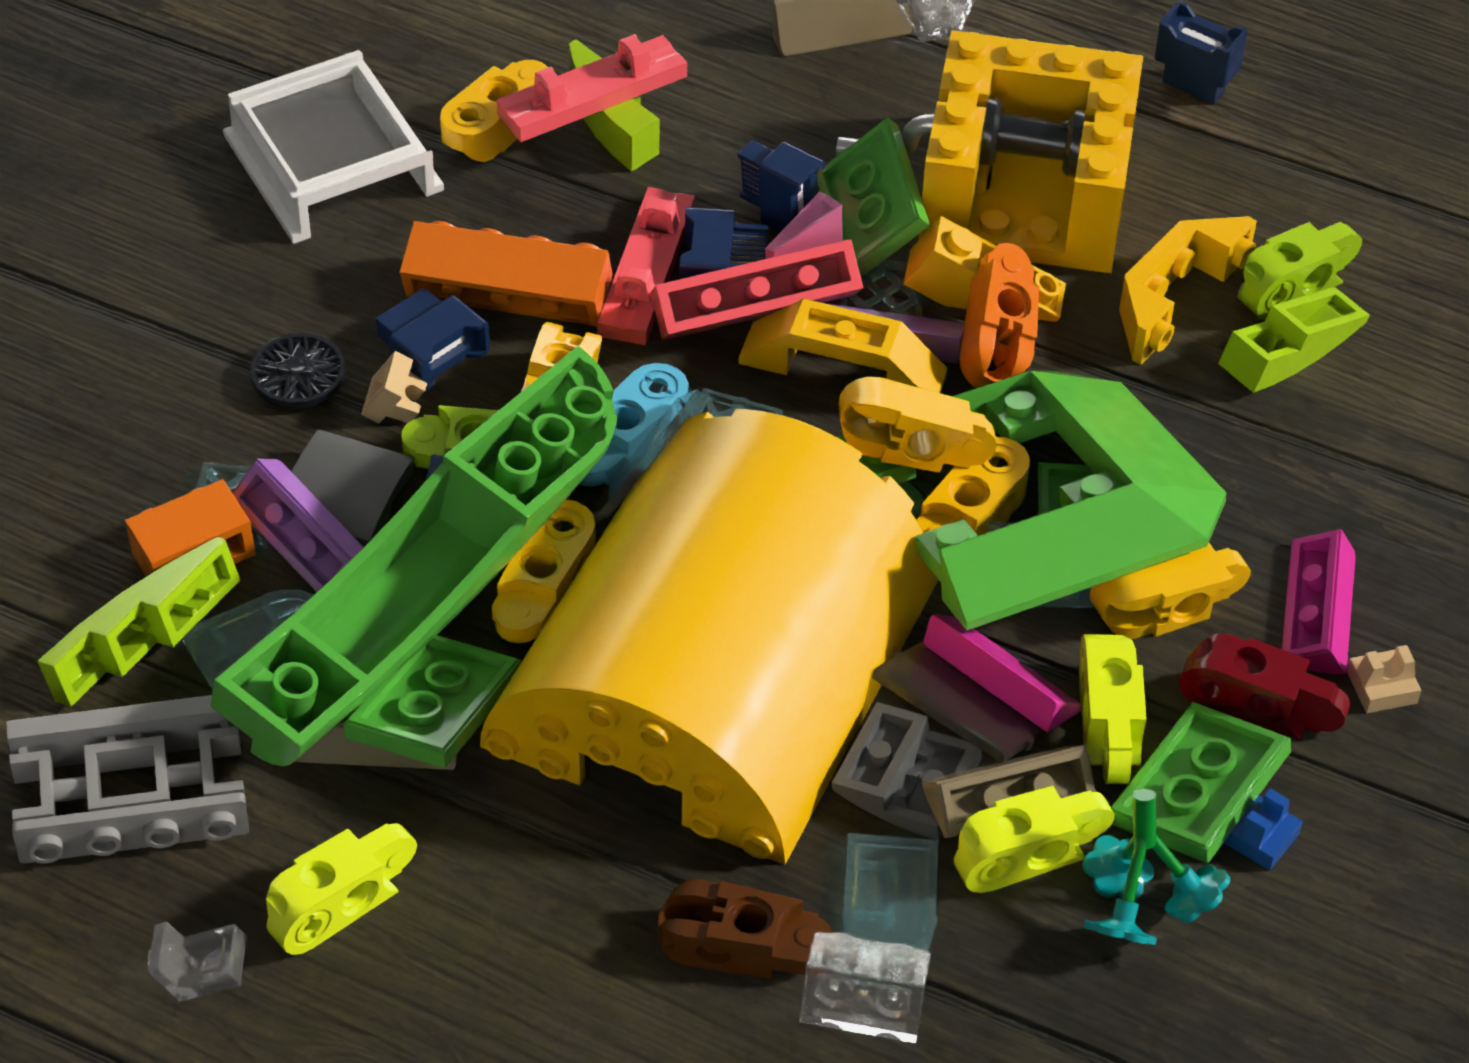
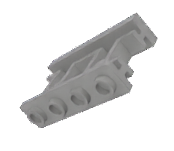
M212 695L6 721L7 740L11 755H9L10 767L14 783L40 781L41 806L12 810V835L19 862L24 864L33 862L44 864L63 858L86 855L106 856L117 851L147 847L166 848L177 843L207 839L220 841L232 836L248 834L249 823L243 780L216 783L213 758L241 755L239 728L210 706ZM194 749L200 750V761L168 765L167 753ZM85 764L86 776L55 780L54 767ZM155 766L157 791L102 798L100 773ZM203 784L204 797L171 801L170 788ZM87 799L89 812L57 816V802Z

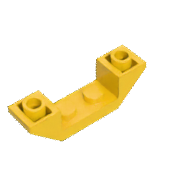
M1245 216L1179 221L1125 274L1119 311L1132 361L1141 365L1155 350L1161 352L1169 344L1175 329L1171 324L1175 302L1167 299L1164 295L1168 286L1177 277L1184 278L1194 266L1224 282L1237 268L1244 269L1249 254L1256 249V243L1253 242L1256 220Z
M804 298L753 322L738 364L787 375L797 350L884 370L887 371L886 379L936 393L941 392L947 376V367L902 321Z

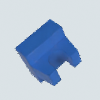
M1270 788L1264 795V798L1260 795L1256 798L1224 843L1270 871L1300 834L1303 821L1288 813L1290 800Z

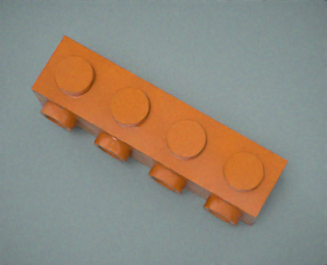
M433 221L431 223L413 222L399 272L407 297H410L422 288H426L441 302L455 295L469 307L597 326L613 276L608 250L600 249L593 244L577 243L570 245L557 243L537 235L528 236L527 238L504 235L500 231L491 228L479 230L458 228L444 221Z

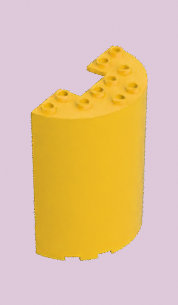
M735 409L732 416L713 417L709 412L692 416L682 421L678 429L661 440L487 716L481 732L480 747L488 750L500 759L515 760L538 769L549 778L564 779L579 786L585 778V755H587L596 763L605 766L613 765L634 773L653 785H665L681 791L683 826L690 828L704 838H716L742 848L753 857L760 859L768 858L785 865L938 582V578L918 555L916 548V535L928 532L930 529H921L911 513L914 502L891 476L879 478L869 468L859 462L863 453L817 427L783 415L748 409Z

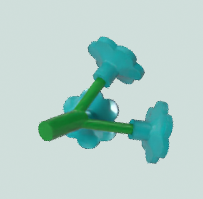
M1150 789L1136 790L1133 793L1132 838L1119 841L1110 835L1101 836L1096 840L1093 851L1084 857L1082 863L1085 873L1094 878L1093 886L1099 895L1105 898L1118 895L1122 899L1116 898L1111 918L1100 921L1085 920L1084 928L1141 944L1156 945L1157 937L1143 932L1135 924L1139 904L1134 902V900L1141 896L1144 885L1148 884L1154 875L1152 864L1145 859L1146 849L1152 848L1172 872L1170 878L1175 886L1173 888V896L1166 903L1165 910L1170 917H1177L1182 923L1192 922L1202 912H1208L1217 907L1223 899L1222 891L1230 883V876L1225 870H1217L1212 864L1202 866L1196 872L1193 871L1189 864H1181L1156 834V793Z

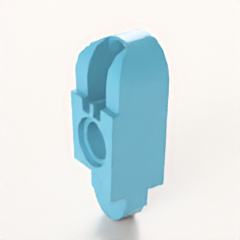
M662 363L643 365L633 371L614 390L612 400L615 415H617V423L612 441L603 457L579 483L580 485L589 487L599 486L604 483L608 485L621 473L630 477L649 461L661 440L678 429L681 422L687 419L689 383L686 376L678 368ZM664 385L667 387L666 392H662Z

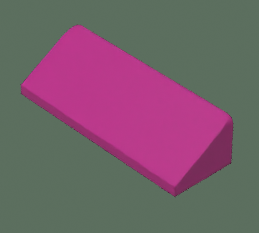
M1342 529L1292 539L1282 650L1310 660L1307 668L1308 671L1328 674H1346L1356 556Z
M934 614L930 617L923 645L1048 733L1081 711L1083 706L1081 703L974 628L967 631L956 617Z

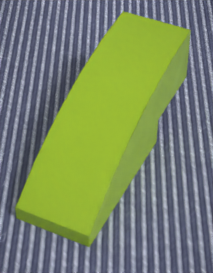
M576 39L569 43V71L602 59ZM641 95L583 118L600 143L631 172L659 154L660 119L641 106Z
M1336 287L1272 305L1265 322L1232 332L1218 364L1250 391L1255 393L1293 376L1325 356L1367 322L1370 315Z

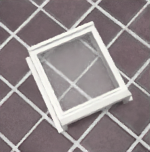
M360 50L228 94L232 126L223 129L224 137L293 244L311 238L308 206L406 171L411 173L426 197L444 191V184L434 171L433 152L426 151L364 62L363 54Z

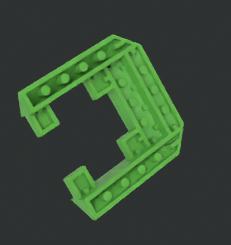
M1028 371L952 396L969 401L970 410L985 415V419L993 425L995 432L1001 437L1012 439L1018 443L1056 431L1095 474L1060 486V504L1063 507L978 536L963 519L916 535L918 555L941 582L942 601L967 631L1207 547L1226 502L1225 490L1122 382L1057 371ZM843 433L837 437L844 442L847 440L844 438ZM864 455L859 460L860 463L869 468L879 478L891 476L897 484L916 478V468L881 462L880 458Z

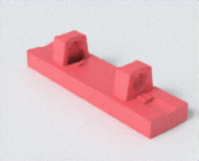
M633 34L619 40L618 53L557 76L552 67L535 72L533 86L497 99V114L521 143L687 77V62L674 50L664 35L641 43L637 39V35Z
M652 187L647 188L598 319L597 335L603 338L646 346L656 319L650 292L655 285L667 283L670 280L685 238L686 207L695 208V195L670 193Z

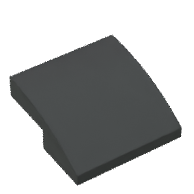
M318 429L301 453L291 472L349 533L365 547L390 521L392 502L413 475L414 457Z
M876 702L833 779L832 789L851 803L882 820L918 835L939 841L943 833L924 794L922 781L977 768L982 760L981 745L930 731L928 716Z

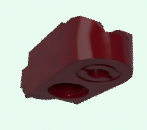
M1216 633L1207 637V639H1203L1186 659L1179 677V688L1184 697L1191 703H1198L1297 740L1301 739L1304 728L1318 733L1340 729L1344 725L1350 709V700L1347 694L1336 687L1337 684L1306 673L1310 660L1251 637L1247 641L1231 634Z

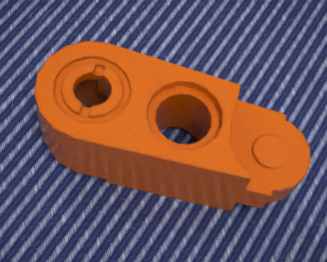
M1012 243L999 244L991 252H988L980 260L978 273L971 279L959 362L964 377L975 388L1023 373L1031 365L1034 357L1035 339L1037 338L1040 286L1033 284L1034 266L1031 265L1028 255L1020 247ZM991 359L994 361V364L996 366L995 371L987 370L990 365Z

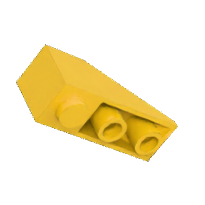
M940 216L910 249L903 284L943 306L967 309L971 279L979 271L980 260L988 252H991L996 245ZM1034 266L1033 284L1040 286L1038 320L1057 322L1061 317L1066 283Z

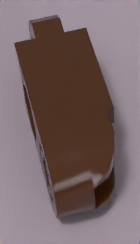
M703 879L686 880L673 889L658 914V943L662 952L672 961L686 966L771 979L773 970L806 975L807 972L824 967L832 956L833 932L829 924L819 918V914L802 910L803 900L721 880L720 883ZM753 930L757 933H744L742 931Z

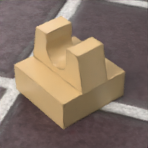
M397 351L388 358L371 379L361 413L362 416L378 424L386 416L409 423L419 414L421 405L411 400L416 401L425 392L427 383L410 371L412 359Z
M1407 645L1396 647L1395 650L1379 653L1373 651L1366 653L1364 656L1350 658L1347 673L1366 714L1418 704L1421 688L1415 678V661Z

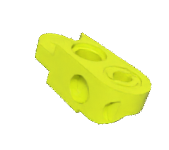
M1083 634L1079 652L1080 701L1083 705L1081 709L1084 745L1087 746L1090 765L1102 766L1105 784H1129L1131 766H1141L1142 740L1147 720L1143 665H1137L1136 648L1132 639L1124 635Z
M1054 786L995 801L992 808L978 811L966 820L959 834V844L954 856V866L966 888L971 892L984 893L1009 886L1082 861L1085 855L1080 845L1091 842L1094 838L1104 833L1115 819L1114 812L1101 793L1089 790L1060 798Z
M386 823L360 839L349 829H346L294 859V866L281 872L270 884L266 897L268 911L266 928L269 934L286 953L291 955L303 954L315 948L398 893V889L389 880L401 873L402 869L412 860L417 849L416 840L398 823L389 825Z

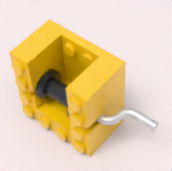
M951 30L935 114H924L913 118L905 125L901 134L909 157L915 152L920 138L927 133H931L925 160L922 201L930 226L918 235V240L942 216L996 246L1002 243L1017 245L1028 255L1031 263L1112 274L1143 56L1118 51L1096 50L1073 45H1059ZM838 137L836 156L859 139ZM991 166H993L989 189H986L988 173H990Z

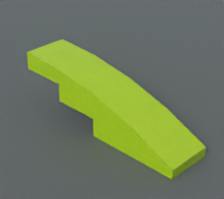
M216 537L162 566L121 592L77 625L38 660V664L55 702L72 707L106 672L123 677L156 643L174 647L240 581L226 540Z

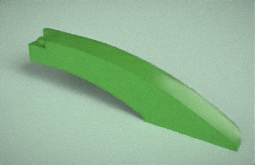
M579 346L575 347L446 453L440 466L356 556L293 615L214 680L210 706L253 739L250 751L252 754L265 762L278 766L291 765L379 689L449 624L523 548L599 462L612 441L617 423V415H615L612 400L614 391L611 383L601 367L587 352Z

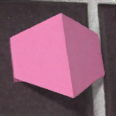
M819 191L765 248L766 259L843 241L842 204Z

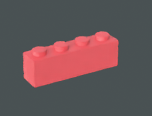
M849 239L658 284L652 289L650 295L661 339L665 341L762 318L803 298L825 303L854 296L863 289V284L852 240Z

